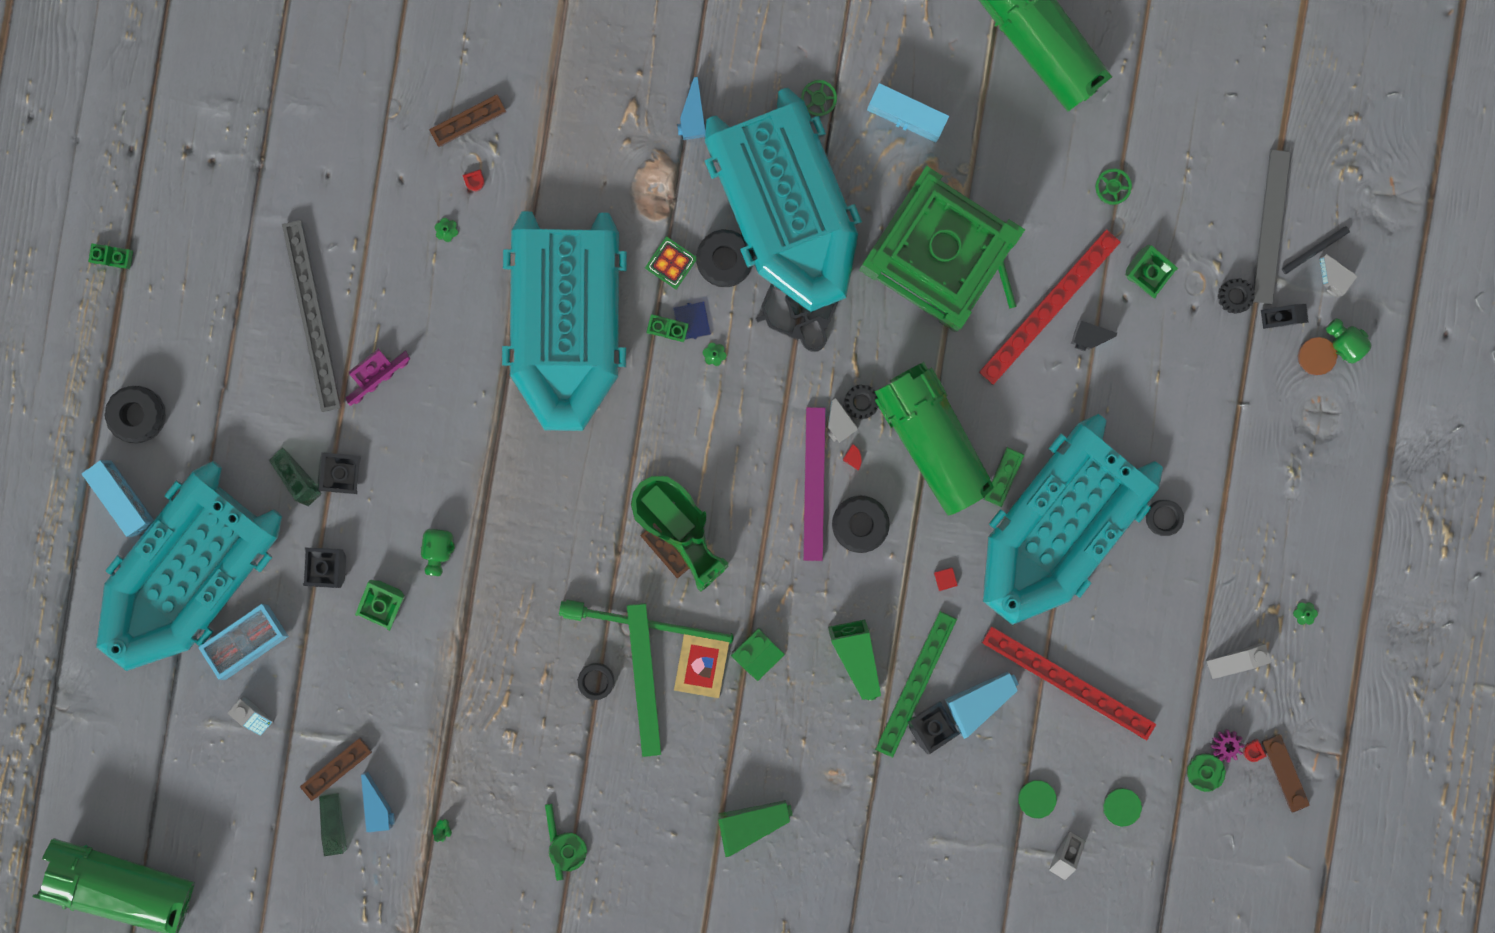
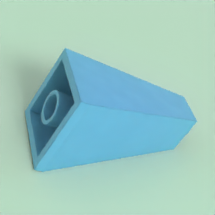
M1007 671L945 699L956 726L964 739L969 737L1018 691L1016 686L1019 684L1014 674L1011 675Z

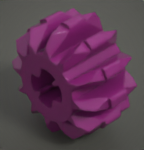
M1225 729L1224 734L1219 731V738H1212L1216 742V744H1211V748L1216 749L1213 754L1215 756L1219 755L1218 759L1221 761L1225 759L1226 762H1230L1231 757L1234 760H1238L1236 754H1243L1239 748L1245 747L1243 743H1239L1243 738L1237 736L1235 731H1232L1231 734L1228 729ZM1225 743H1228V744L1231 745L1230 749H1228V748H1226V747L1224 746Z

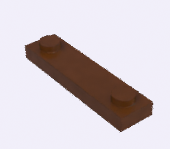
M498 94L429 130L437 146L441 147L506 113V110Z
M1278 734L1261 741L1290 811L1293 813L1310 806L1281 735Z
M360 737L303 783L300 788L313 801L372 753L371 749Z

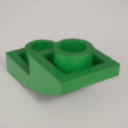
M91 243L88 262L130 269L133 250Z
M650 314L646 333L684 342L688 323Z

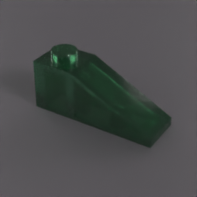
M281 448L269 459L296 502L309 506L322 494L318 491V487L311 477L284 448Z
M339 793L319 796L321 840L324 856L343 854L347 850Z

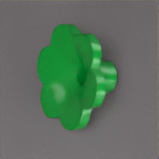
M442 218L440 223L435 224L434 227L437 231L436 237L450 242L453 237L458 235L456 222Z
M709 343L708 348L703 350L705 362L709 365L719 366L727 357L722 344Z
M1301 602L1297 604V609L1293 611V616L1297 618L1299 624L1304 625L1306 623L1311 625L1314 623V618L1318 616V612L1314 609L1312 603L1308 602L1305 604Z
M444 819L437 822L436 827L433 829L435 842H443L446 837L451 836L452 831L448 826V820Z

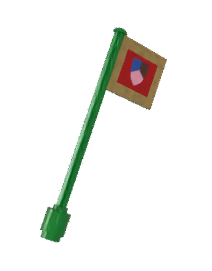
M567 599L566 601L561 600L559 616H563L564 619L581 621L582 618L590 617L629 624L628 616L587 609L588 607L584 606V602ZM648 620L649 628L684 634L674 691L719 698L728 647L733 642L734 635L732 633L726 634Z

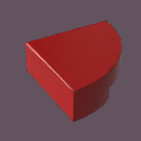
M852 444L843 461L859 471L862 462L861 454L858 448Z

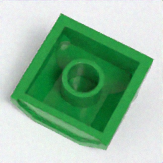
M1148 244L1138 252L1128 265L1125 275L1129 281L1134 282L1155 299L1178 268L1157 249Z
M369 580L355 615L385 627L390 631L404 602L405 595L401 590L382 581Z

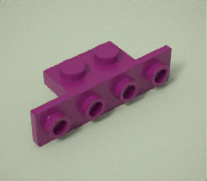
M378 348L350 370L349 375L360 387L345 397L349 406L358 404L364 395L376 390L379 386L378 384L383 380L390 379L397 369L404 368L410 360L407 351L405 350L390 362Z

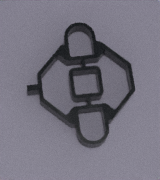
M771 284L761 305L763 315L755 318L756 322L759 323L766 320L770 329L795 340L800 339L803 347L810 352H818L823 349L827 342L825 329H827L839 301L834 303L828 319L818 316L808 320L807 315L814 311H805L794 315L788 300L790 297L786 295L785 302L793 319L804 317L805 322L795 325L793 332L789 333L771 325L764 308L772 288L778 289ZM817 321L823 335V344L819 348L814 349L806 345L800 327Z

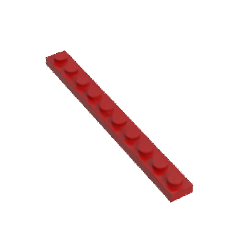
M1106 229L978 373L994 385L1121 242Z
M992 626L981 642L1146 741L1157 725Z

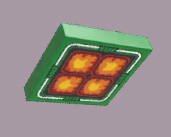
M666 236L645 269L677 290L695 264L696 256Z

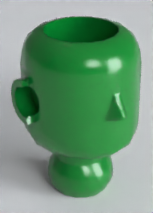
M1335 318L1326 326L1327 333L1335 337L1333 347L1337 351L1336 354L1340 355L1343 361L1346 360L1348 363L1354 364L1370 351L1372 345L1368 339V334L1363 329L1359 330L1354 326L1345 328L1342 320Z
M427 529L423 533L421 557L428 560V564L425 567L426 575H442L443 569L441 564L450 559L451 553L455 549L451 532Z

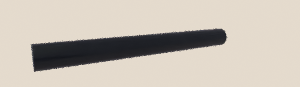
M1343 227L1282 267L1283 273H1289L1350 232L1348 227Z

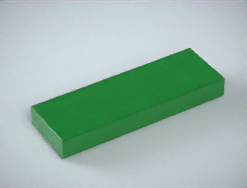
M1006 447L991 481L994 488L984 497V500L999 507L1003 506L1024 454Z

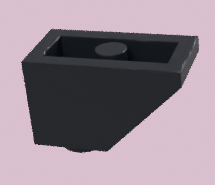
M1294 304L1261 310L1263 329L1309 323L1306 304Z
M1079 321L1071 344H1074L1078 350L1086 351V349H1092L1116 337L1117 333L1084 321Z

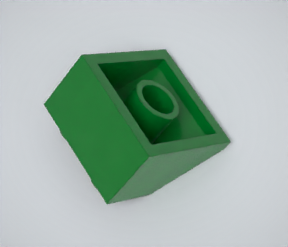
M759 627L731 653V656L757 681L785 655Z

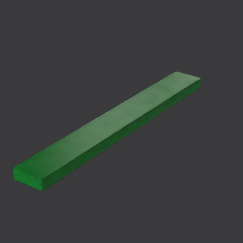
M646 603L627 605L642 757L661 755L647 606Z
M939 611L875 750L893 758L908 726V721L912 718L957 621L956 618Z

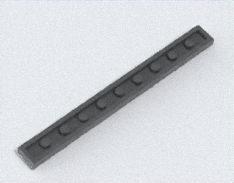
M301 220L284 223L282 228L321 412L341 409L303 223Z

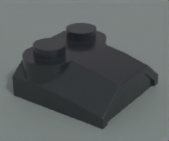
M321 452L318 491L357 494L361 456Z
M305 547L303 586L341 588L345 581L346 555L343 549Z
M941 701L920 714L913 716L908 721L910 731L919 746L927 754L933 753L960 734L942 706Z

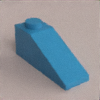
M698 77L693 78L680 117L681 124H677L679 136L683 135V140L705 137Z
M364 772L361 774L366 832L390 830L392 825L395 824L394 813H391L390 806L370 774Z

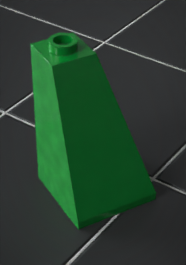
M866 620L829 626L828 631L831 642L862 700H875L877 697H880L881 691Z
M786 800L718 813L725 857L732 856L789 823V817L793 816L791 805H787Z

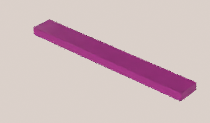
M806 407L803 561H823L825 408Z

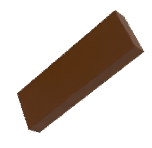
M654 523V524H653V527L660 532L661 530H660V529L658 528V526ZM647 530L640 535L677 579L689 569L681 554L673 545Z

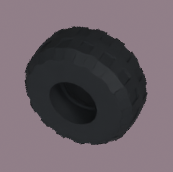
M721 229L710 233L701 241L696 254V263L700 274L707 282L718 287H732L747 278L753 266L747 267L740 250L747 246L743 235L733 230ZM724 247L732 249L737 257L735 265L726 270L719 269L713 262L714 253ZM749 250L750 255L754 261L753 250Z
M128 386L117 390V392L112 394L105 407V420L108 429L115 437L128 443H143L154 438L162 430L166 420L165 406L161 398L154 391L143 386ZM134 403L141 405L144 410V418L137 426L130 424L127 419V410Z
M858 495L844 500L837 507L832 518V530L836 540L845 549L856 553H866L878 548L885 541L889 532L890 522L886 509L876 499L868 496ZM859 512L868 514L872 519L870 532L863 536L855 535L849 527L851 517Z

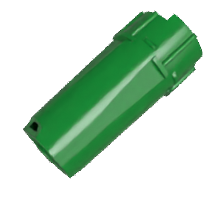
M978 0L995 21L994 26H999L1001 32L1006 35L1067 112L1083 100L1086 101L1098 91L1099 87L1113 77L1057 0Z
M922 362L891 379L890 384L874 391L878 397L875 399V402L890 428L893 427L948 516L980 501L994 488L986 469L946 398L948 394L932 367L927 368L925 363Z
M56 838L51 839L42 857V860L48 861L49 864L44 874L41 889L37 894H33V898L62 906L63 910L70 908L71 911L77 910L160 933H179L187 915L195 885L194 881L93 850L87 844L80 846Z

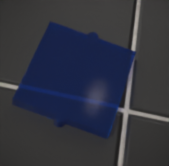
M704 302L687 303L685 306L673 308L675 319L688 323L685 340L691 338L696 340L697 337L711 335Z

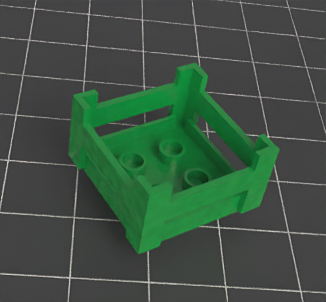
M926 165L859 271L873 280H878L938 319L942 325L953 332H957L971 315V310L1025 229L1010 219L1004 222L941 181L943 176ZM881 272L884 273L885 275L889 276L890 278H892L893 280H895L896 282H898V283L901 284L902 286L906 287L907 289H909L910 291H912L913 293H915L916 295H918V296L921 297L922 299L926 300L927 302H929L930 304H932L933 306H935V307L938 308L939 310L943 311L944 313H946V315L943 314L942 312L938 311L937 309H935L934 307H932L931 305H929L928 303H926V302L923 301L922 299L918 298L917 296H915L914 294H912L911 292H909V291L906 290L905 288L901 287L900 285H898L897 283H895L894 281H892V280L889 279L888 277L884 276L883 274H881Z

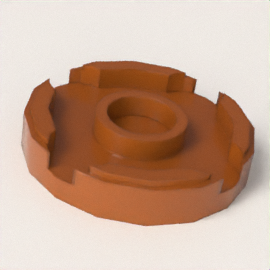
M1321 337L1311 338L1299 348L1298 362L1308 374L1315 376L1323 375L1331 371L1335 366L1337 351L1329 340Z

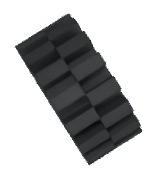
M1242 278L1231 279L1224 283L1218 291L1219 304L1223 306L1222 309L1234 314L1248 310L1253 305V300H1255V296H1253L1255 290L1251 288L1253 286L1248 284L1247 280H1242ZM1239 289L1242 291L1243 300L1240 303H1233L1230 300L1229 294L1231 290Z
M862 384L852 387L847 392L844 400L847 412L852 417L858 419H866L874 415L879 408L875 402V399L878 398L874 392L875 389ZM863 394L869 398V405L866 409H858L855 406L854 400L856 396Z

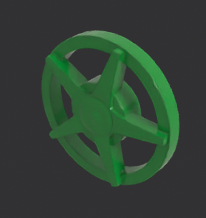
M815 80L804 87L801 99L804 101V94L807 92L811 95L812 101L806 106L807 109L816 105L820 106L822 113H815L808 109L809 114L825 116L834 109L837 102V94L830 83L824 80ZM813 84H822L820 90L815 92L808 89ZM824 84L832 90L834 97L826 96L825 92H823ZM834 99L831 108L825 112L824 104L826 100Z
M1108 169L1097 178L1095 190L1101 201L1109 205H1117L1129 197L1132 183L1124 171ZM1109 172H1117L1115 179L1108 180L1103 176ZM1120 174L1126 178L1128 187L1121 185L1119 181ZM1100 179L1106 183V189L1101 193L1099 191ZM1120 190H1128L1126 196L1118 201L1117 193ZM1106 193L1113 195L1115 202L1106 200L1102 195Z

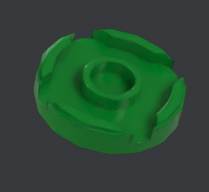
M1202 753L1190 760L1186 774L1188 781L1194 788L1210 792L1222 785L1225 780L1226 770L1218 757Z
M1032 780L1020 789L1018 803L1021 810L1027 816L1044 818L1054 810L1057 798L1054 789L1047 782Z
M1126 788L1112 790L1103 802V812L1107 819L1120 827L1130 826L1135 823L1142 811L1138 795Z
M562 833L552 840L549 846V858L556 868L563 871H573L585 862L587 847L580 836L574 833Z

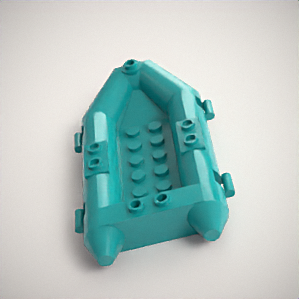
M784 88L778 91L777 108L771 112L729 127L718 116L708 118L706 120L705 144L711 158L706 159L705 164L711 179L718 176L720 178L747 245L740 249L747 267L755 265L759 275L812 312L847 297L859 236L855 225L862 223L855 204L847 207L819 137L826 135L820 117L811 118L805 102L792 90ZM812 123H814L817 133L813 132ZM713 162H717L720 168L719 172H717ZM848 211H850L854 222H850L847 215ZM749 250H753L756 257L755 261H753Z
M522 211L511 230V249L503 250V269H511L510 346H502V366H510V377L544 430L583 431L617 380L618 367H626V348L619 347V271H627V252L619 251V231L610 213H598L590 230L541 229L533 212ZM511 254H515L514 266H511ZM619 255V267H615V256ZM510 350H514V362H510ZM615 351H619L618 364L614 363Z
M1100 414L1079 422L1067 438L1060 433L1048 448L1054 453L1010 510L1005 513L1000 509L988 524L994 530L988 536L983 602L1012 625L1066 604L1075 595L1081 598L1092 584L1087 579L1135 520L1138 523L1142 521L1151 508L1147 505L1148 502L1159 490L1163 467L1156 461H1153L1136 469L1106 444L1103 438L1107 420ZM1065 441V443L1062 445V447H1061V448L1058 450V452H1057V449H1058V448L1061 446V444Z
M214 461L193 470L183 484L176 480L164 495L170 501L126 557L123 559L117 555L105 570L111 576L104 583L96 648L125 671L188 651L194 643L198 646L203 645L214 632L208 627L250 572L254 568L261 572L273 558L267 551L279 536L282 515L273 509L258 517L219 487L222 467ZM180 489V492L177 494V496L173 498L176 492ZM264 555L260 562L256 564L255 561L259 556ZM119 565H121V567H120V568L118 569V571L115 573L114 571L117 569V567H118ZM201 630H205V631L203 632V634L200 636V638L198 639V638H197V635L199 634V632H200Z

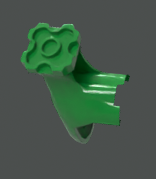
M651 476L638 484L631 500L635 521L645 530L673 545L679 551L695 579L696 588L702 592L729 567V563L724 558L714 555L707 548L704 531L707 521L706 512H702L695 505L691 495L679 483L668 476ZM654 523H655V524L658 526V528L661 530L660 532L653 527V524H654Z

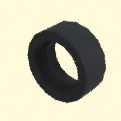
M1159 500L1150 506L1151 508L1146 514V523L1153 533L1160 536H1171L1182 528L1184 513L1177 503L1171 500ZM1169 507L1175 512L1176 521L1171 528L1161 529L1155 524L1154 514L1159 508Z
M591 663L585 666L578 677V688L581 694L591 700H601L607 697L614 686V675L611 669L601 663ZM593 670L601 671L607 677V686L599 693L589 691L585 685L586 675Z

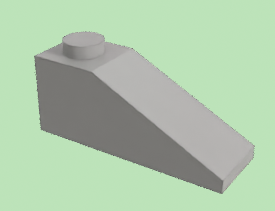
M1257 643L1206 660L1212 679L1272 663L1266 644Z

